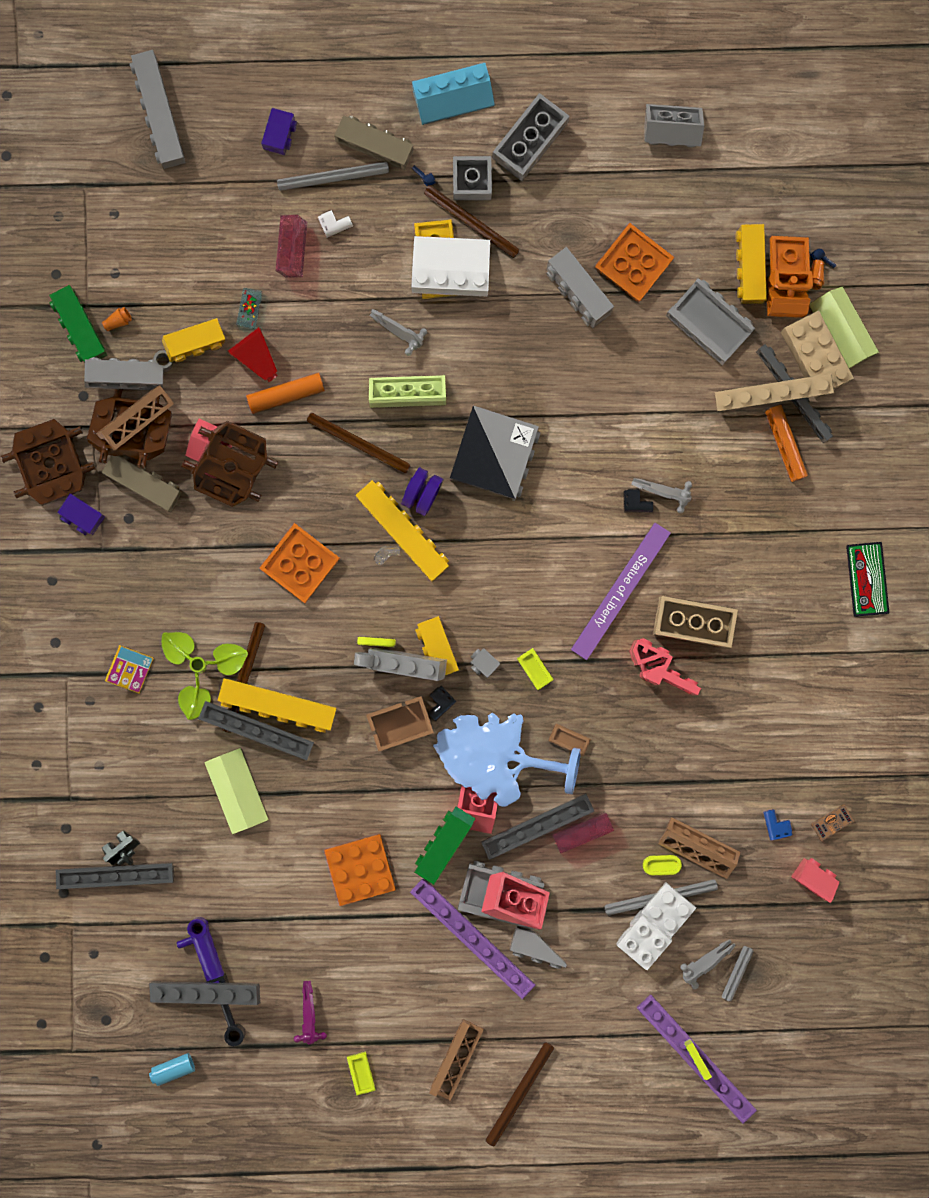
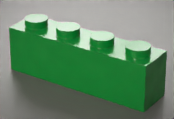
M68 285L50 294L49 296L52 301L49 303L54 312L58 311L60 315L58 321L62 328L68 330L69 335H67V338L72 346H76L78 351L75 353L79 361H84L85 363V359H102L108 356L74 289Z
M455 806L452 812L448 810L443 818L445 824L443 827L438 826L433 834L436 838L434 841L429 840L424 848L427 852L424 856L420 854L415 862L417 868L414 873L434 885L476 818Z

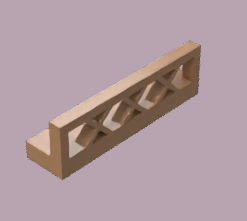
M159 385L96 434L100 439L105 438L112 449L116 450L174 403ZM159 395L167 402L162 408L155 407V399ZM141 409H151L150 418H140ZM129 419L136 420V429L133 431L125 430L126 421ZM113 431L122 432L121 440L117 444L109 436Z
M672 817L658 843L725 879L730 876L737 866L740 856L739 851ZM670 837L674 839L676 843H670L666 841V838ZM683 847H690L694 852H687ZM706 855L710 857L711 860L705 861L701 858V856ZM723 864L729 868L725 871L719 868L718 865Z
M462 1019L429 1089V1094L434 1096L438 1094L451 1101L484 1028ZM468 1028L477 1030L476 1037L467 1041L465 1035ZM466 1045L469 1051L467 1056L459 1058L457 1054L459 1047ZM458 1062L460 1067L459 1073L450 1076L449 1069L451 1064ZM450 1080L452 1086L449 1094L440 1090L443 1082Z

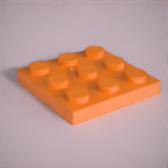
M629 223L594 269L639 303L673 261L674 256Z
M294 523L259 569L306 604L340 560V557Z
M380 834L324 850L340 906L396 890Z

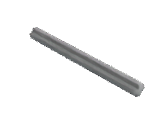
M387 162L278 179L277 186L281 191L384 174L389 172Z
M710 880L675 888V890L685 898L715 891L718 889L716 880ZM656 893L605 905V912L607 915L645 907Z

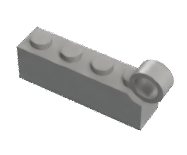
M165 350L158 351L154 355L153 360L148 362H140L137 359L120 361L117 358L101 360L100 358L85 359V388L152 390L159 385L163 388V372H167L172 368L173 361H169L164 366L157 363L160 357H166L169 360Z
M380 648L368 649V653L355 652L354 665L435 681L445 679L447 659Z

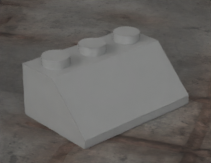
M646 104L645 142L652 145L661 143L670 146H701L704 131L702 108Z

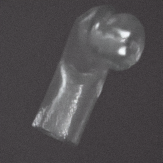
M400 546L381 547L374 556L375 563L383 565L389 556H400Z

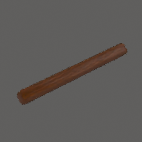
M431 185L425 189L424 194L481 236L490 240L491 243L512 258L518 255L519 248Z
M314 413L309 414L307 418L308 423L404 473L408 472L410 464Z
M255 622L247 646L248 656L240 669L237 682L248 683L264 632L265 624ZM232 705V708H228V710L238 713L240 707ZM222 728V731L231 733V731Z
M545 1042L488 1134L485 1141L489 1145L496 1146L553 1052L554 1047L551 1044Z

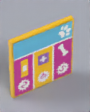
M119 645L105 681L140 693L154 658Z

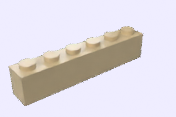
M832 374L719 391L715 392L717 411L834 393Z

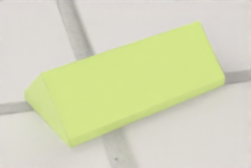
M843 287L831 290L810 303L809 306L813 313L820 312L848 368L879 353Z
M445 375L369 378L370 408L446 405Z
M241 748L204 762L232 834L269 820Z

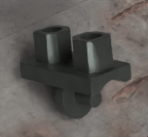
M122 831L116 837L120 842L118 846L115 847L113 843L109 842L102 847L105 854L103 859L111 865L118 863L121 866L124 862L131 865L133 863L131 857L135 854L133 849L140 844L138 839L132 837L126 831Z

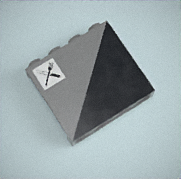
M473 406L450 475V481L469 484L512 498L515 501L516 497L521 496L523 486H520L521 480H526L529 468H526L527 461H532L535 450H532L533 443H538L541 432H537L539 426Z

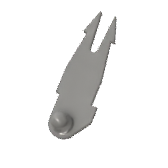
M372 309L370 316L377 323H380L391 333L409 343V347L405 350L407 356H410L413 350L423 345V337L427 334L425 328H422L420 333L416 334L412 330L406 329L399 323L384 316L383 313Z
M634 478L632 481V485L669 499L679 500L678 513L684 512V507L692 498L690 492L692 483L690 481L685 483L683 490L648 482L643 479Z
M731 940L719 944L720 946L705 954L695 963L692 962L689 965L682 964L680 968L683 971L684 981L691 984L693 989H698L697 978L709 972L727 954L729 955L734 949L735 944L733 943L726 948L731 943Z

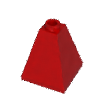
M259 327L228 350L231 356L264 381L271 382L278 376L272 356Z

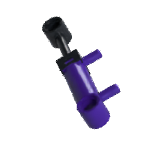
M203 917L194 918L187 927L188 934L191 937L177 941V947L181 949L194 944L206 982L229 983L219 960L208 921ZM195 923H200L203 926L202 932L194 930ZM220 1004L228 1025L224 1039L229 1046H238L245 1038V1028L241 1024H235L229 1004ZM234 1030L239 1032L240 1038L233 1039L230 1036V1032Z

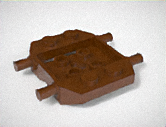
M115 389L113 397L95 402L87 440L100 452L98 460L100 463L106 464L108 455H127L139 459L137 467L141 468L142 466V469H144L146 460L150 461L165 452L172 412L167 409L119 448L113 450L105 438L100 439L96 433L113 421L114 412H117L116 417H118L138 401L121 398L123 389ZM159 395V396L155 399V407H161V408H162V407H164V406H162L161 404H159V400H160V396H161V395ZM141 409L140 418H150L151 409ZM127 420L125 430L130 427L136 429V420ZM113 431L111 439L115 444L121 440L122 432Z
M52 419L14 433L12 451L1 455L3 463L13 459L17 461L25 486L14 491L16 499L28 495L43 506L67 497L69 494L82 491L86 473L96 470L94 462L83 466L76 453L72 439L77 435L83 434L81 426L67 430L57 420ZM61 438V441L28 454L25 452ZM49 458H53L55 461L52 468H46L45 462Z
M229 421L224 422L214 431L201 426L198 434L207 437L209 441L198 463L192 464L184 460L181 467L192 471L194 490L231 507L245 501L248 497L259 502L261 494L251 490L256 477L265 464L274 469L278 465V461L267 456L266 438ZM223 441L225 443H228L256 457L255 459H253L243 453H240L230 447L221 444L220 442ZM233 462L236 466L234 470L229 471L225 469V464Z

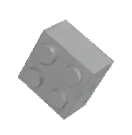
M453 156V200H491V156Z

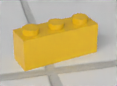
M217 318L162 337V343L169 361H175L176 363L184 361L190 355L194 357L202 355L208 349L212 351L220 349L225 342V337Z
M439 616L417 624L418 629H415L418 639H423L425 644L422 647L424 655L447 659L445 676L459 671Z

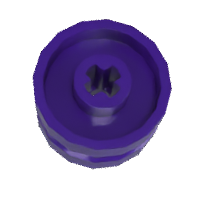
M419 467L407 485L401 505L411 509L416 501L419 500L416 512L426 516L444 479L433 475L426 484L429 476L428 471Z

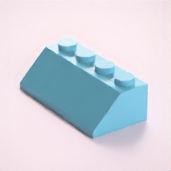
M486 63L412 81V90L422 125L495 106Z

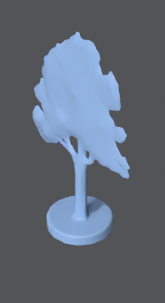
M491 713L488 715L489 722L483 726H479L478 717L475 715H460L453 719L457 729H443L437 734L438 742L433 747L440 755L444 768L456 783L463 785L465 788L472 787V791L476 792L481 800L487 799L491 793L496 792L497 796L494 797V801L499 806L506 807L515 802L521 795L516 779L520 771L528 767L566 773L565 793L573 794L581 749H572L569 764L527 756L524 750L519 747L521 727L524 722L521 714L516 715L514 713L507 716L508 720L499 724L500 719L498 716ZM509 761L520 763L514 769H509L507 766Z

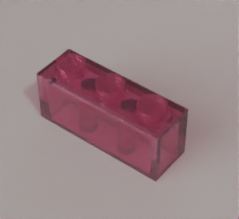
M280 215L275 271L285 278L303 277L307 221L299 215Z
M602 812L555 832L552 836L561 854L613 832L614 829L607 813Z

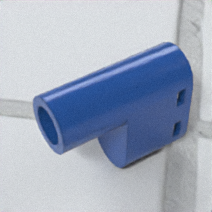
M774 809L763 812L770 840L792 836L790 820L777 822Z

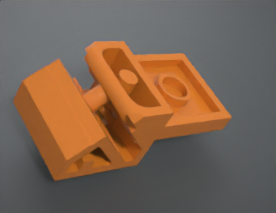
M771 236V275L766 280L767 316L804 318L808 314L811 300L806 291L812 289L813 276L812 271H810L809 238Z

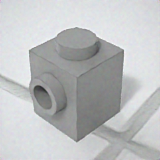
M484 648L481 651L477 649L471 655L473 659L470 662L473 665L471 669L478 675L482 673L486 678L500 665Z

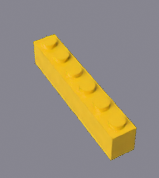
M372 480L355 495L356 498L428 579L433 582L449 568L447 564L449 560L443 553L439 555L435 551L436 545L430 539L426 541L422 536L424 533L417 524L413 526L409 521L411 517L404 510L401 512L396 507L398 505L396 500L392 496L388 498L384 493L386 489L379 482L375 483Z
M223 678L217 700L224 707L232 708V705L239 706V710L251 713V710L258 711L259 716L269 718L270 715L277 716L278 721L288 723L289 720L296 721L297 726L307 728V725L315 726L314 730L323 733L326 730L331 731L336 707Z

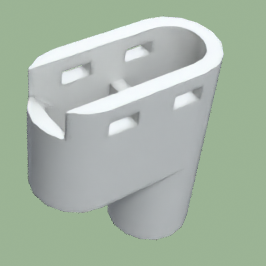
M332 210L318 216L327 238L353 227L349 216L336 221Z

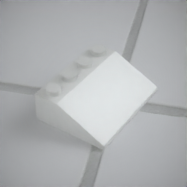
M414 236L412 293L488 297L490 240Z

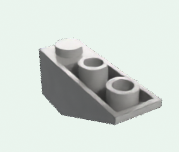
M516 926L510 945V951H513V955L524 958V955L532 957L531 960L537 963L546 961L550 963L549 966L561 969V966L566 968V962L535 931Z

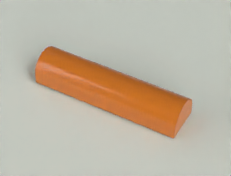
M318 372L248 394L246 397L250 410L254 414L324 392L325 389Z
M778 405L770 408L765 413L791 482L803 479L808 474L783 407Z

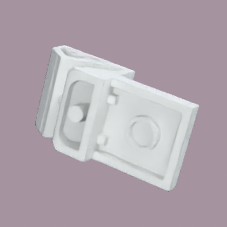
M665 882L643 910H640L630 922V927L619 938L617 946L645 970H648L672 942V936L694 912L696 907Z

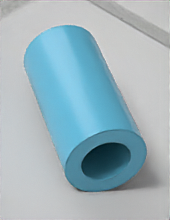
M187 1053L152 1067L149 1073L151 1082L160 1086L195 1072L193 1059Z

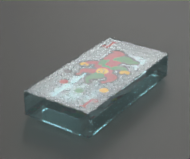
M243 288L237 326L256 329L262 291Z

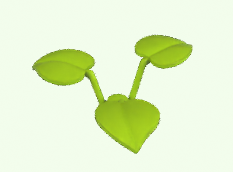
M164 632L162 634L161 643L165 657L171 663L177 665L182 664L187 658L190 661V669L195 673L196 688L187 686L180 691L178 696V704L188 720L199 717L205 701H211L209 691L199 689V674L205 672L207 665L217 664V669L220 673L234 675L242 668L248 652L235 644H222L213 651L216 661H204L201 657L191 658L189 656L194 651V641L188 634L182 632Z

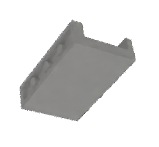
M698 278L679 301L671 307L666 316L723 365L755 328L750 319L747 317L743 318L735 306H729L720 293L712 291L710 289L711 286L705 280Z
M474 861L473 864L469 863L458 910L533 929L497 919L481 912L490 875L503 872L504 868L498 866L488 868L485 867V863ZM513 870L511 873H507L536 887L544 888L545 883L541 882L540 877L530 875V878L522 877L523 873Z

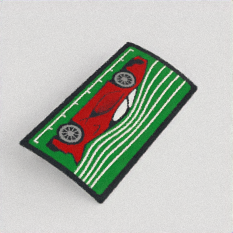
M882 542L847 545L854 617L889 614Z

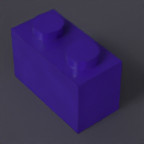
M275 108L271 109L261 143L264 150L285 155L286 150H290L292 144L290 136L297 127V121H295L293 113Z
M69 494L57 512L62 515L60 518L62 521L69 525L74 523L78 526L76 530L84 535H87V533L94 535L106 517L72 494Z

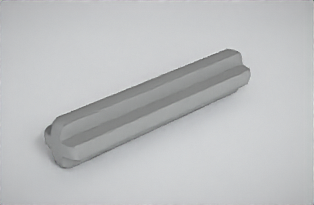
M743 946L722 994L723 999L730 1002L733 1000L753 954L752 948Z

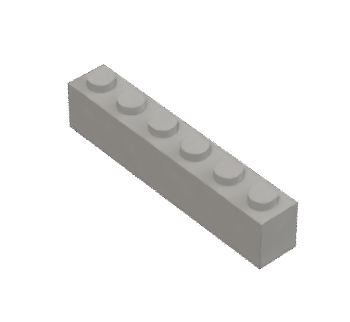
M153 50L131 55L132 63H130L132 73L136 74L138 79L135 81L137 91L141 92L143 97L140 99L142 109L147 111L148 116L145 117L147 127L152 129L153 134H150L152 145L157 147L158 152H155L157 163H161L164 169L186 163L156 55Z

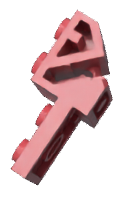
M644 638L633 642L629 652L634 666L640 665L641 667L640 678L654 685H659L661 680L691 695L699 694L701 688L697 686L698 682L690 678L682 679L680 678V673L671 669L667 670L673 658L669 655L670 651L662 647H657L656 649L652 647V642ZM661 658L659 661L648 664V667L661 663L660 666L652 667L651 669L645 667L647 662Z

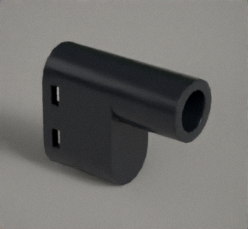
M640 489L624 490V513H653V501H640Z
M442 685L429 694L437 705L428 714L437 721L456 703V700Z

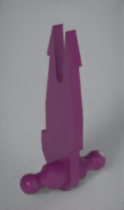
M303 981V1034L294 1036V1041L296 1043L303 1041V1043L314 1044L318 1039H326L327 1035L325 1032H315L313 989L311 981Z

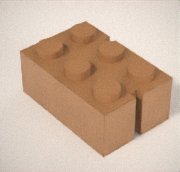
M422 696L405 701L406 706L399 703L366 715L371 731H377V734L373 735L378 752L434 733Z

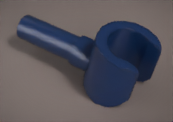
M415 165L412 167L427 187L436 183L432 173L425 175Z
M817 249L810 254L813 260L822 259L833 269L836 267V264L825 256V252L822 249Z

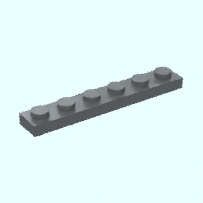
M765 344L756 351L777 382L794 380L793 377L790 378L786 373L785 365L777 361L775 358L776 354L771 347H767ZM808 397L791 400L822 443L833 437L831 428L821 421L820 413L808 403L810 402Z
M205 701L198 718L204 722L304 760L308 759L314 744L312 741Z
M585 793L483 840L481 843L490 860L594 812V809Z
M173 863L56 869V889L174 882Z
M161 981L149 983L150 1002L231 1005H258L261 1003L260 985L255 983Z

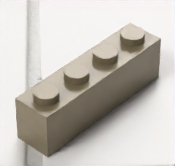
M343 115L334 135L335 142L387 162L404 171L414 150L410 140L403 137L401 139L394 137V134L387 130L382 132L376 129V126L373 124H363L354 116L347 117Z
M125 455L110 457L102 471L104 475L168 512H172L182 495L178 490L179 486L170 481L168 484L161 481L163 477L155 472L152 474L145 471L146 467L142 469V466L138 468V463L136 462L134 465L128 462L130 458Z

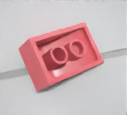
M496 873L490 875L481 912L497 919L540 930L542 929L550 892L507 873Z

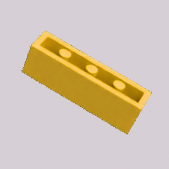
M764 224L741 225L738 229L739 231H736V242H739V249L736 250V260L739 261L740 267L737 268V280H740V287L737 288V298H740V304H763L766 301Z

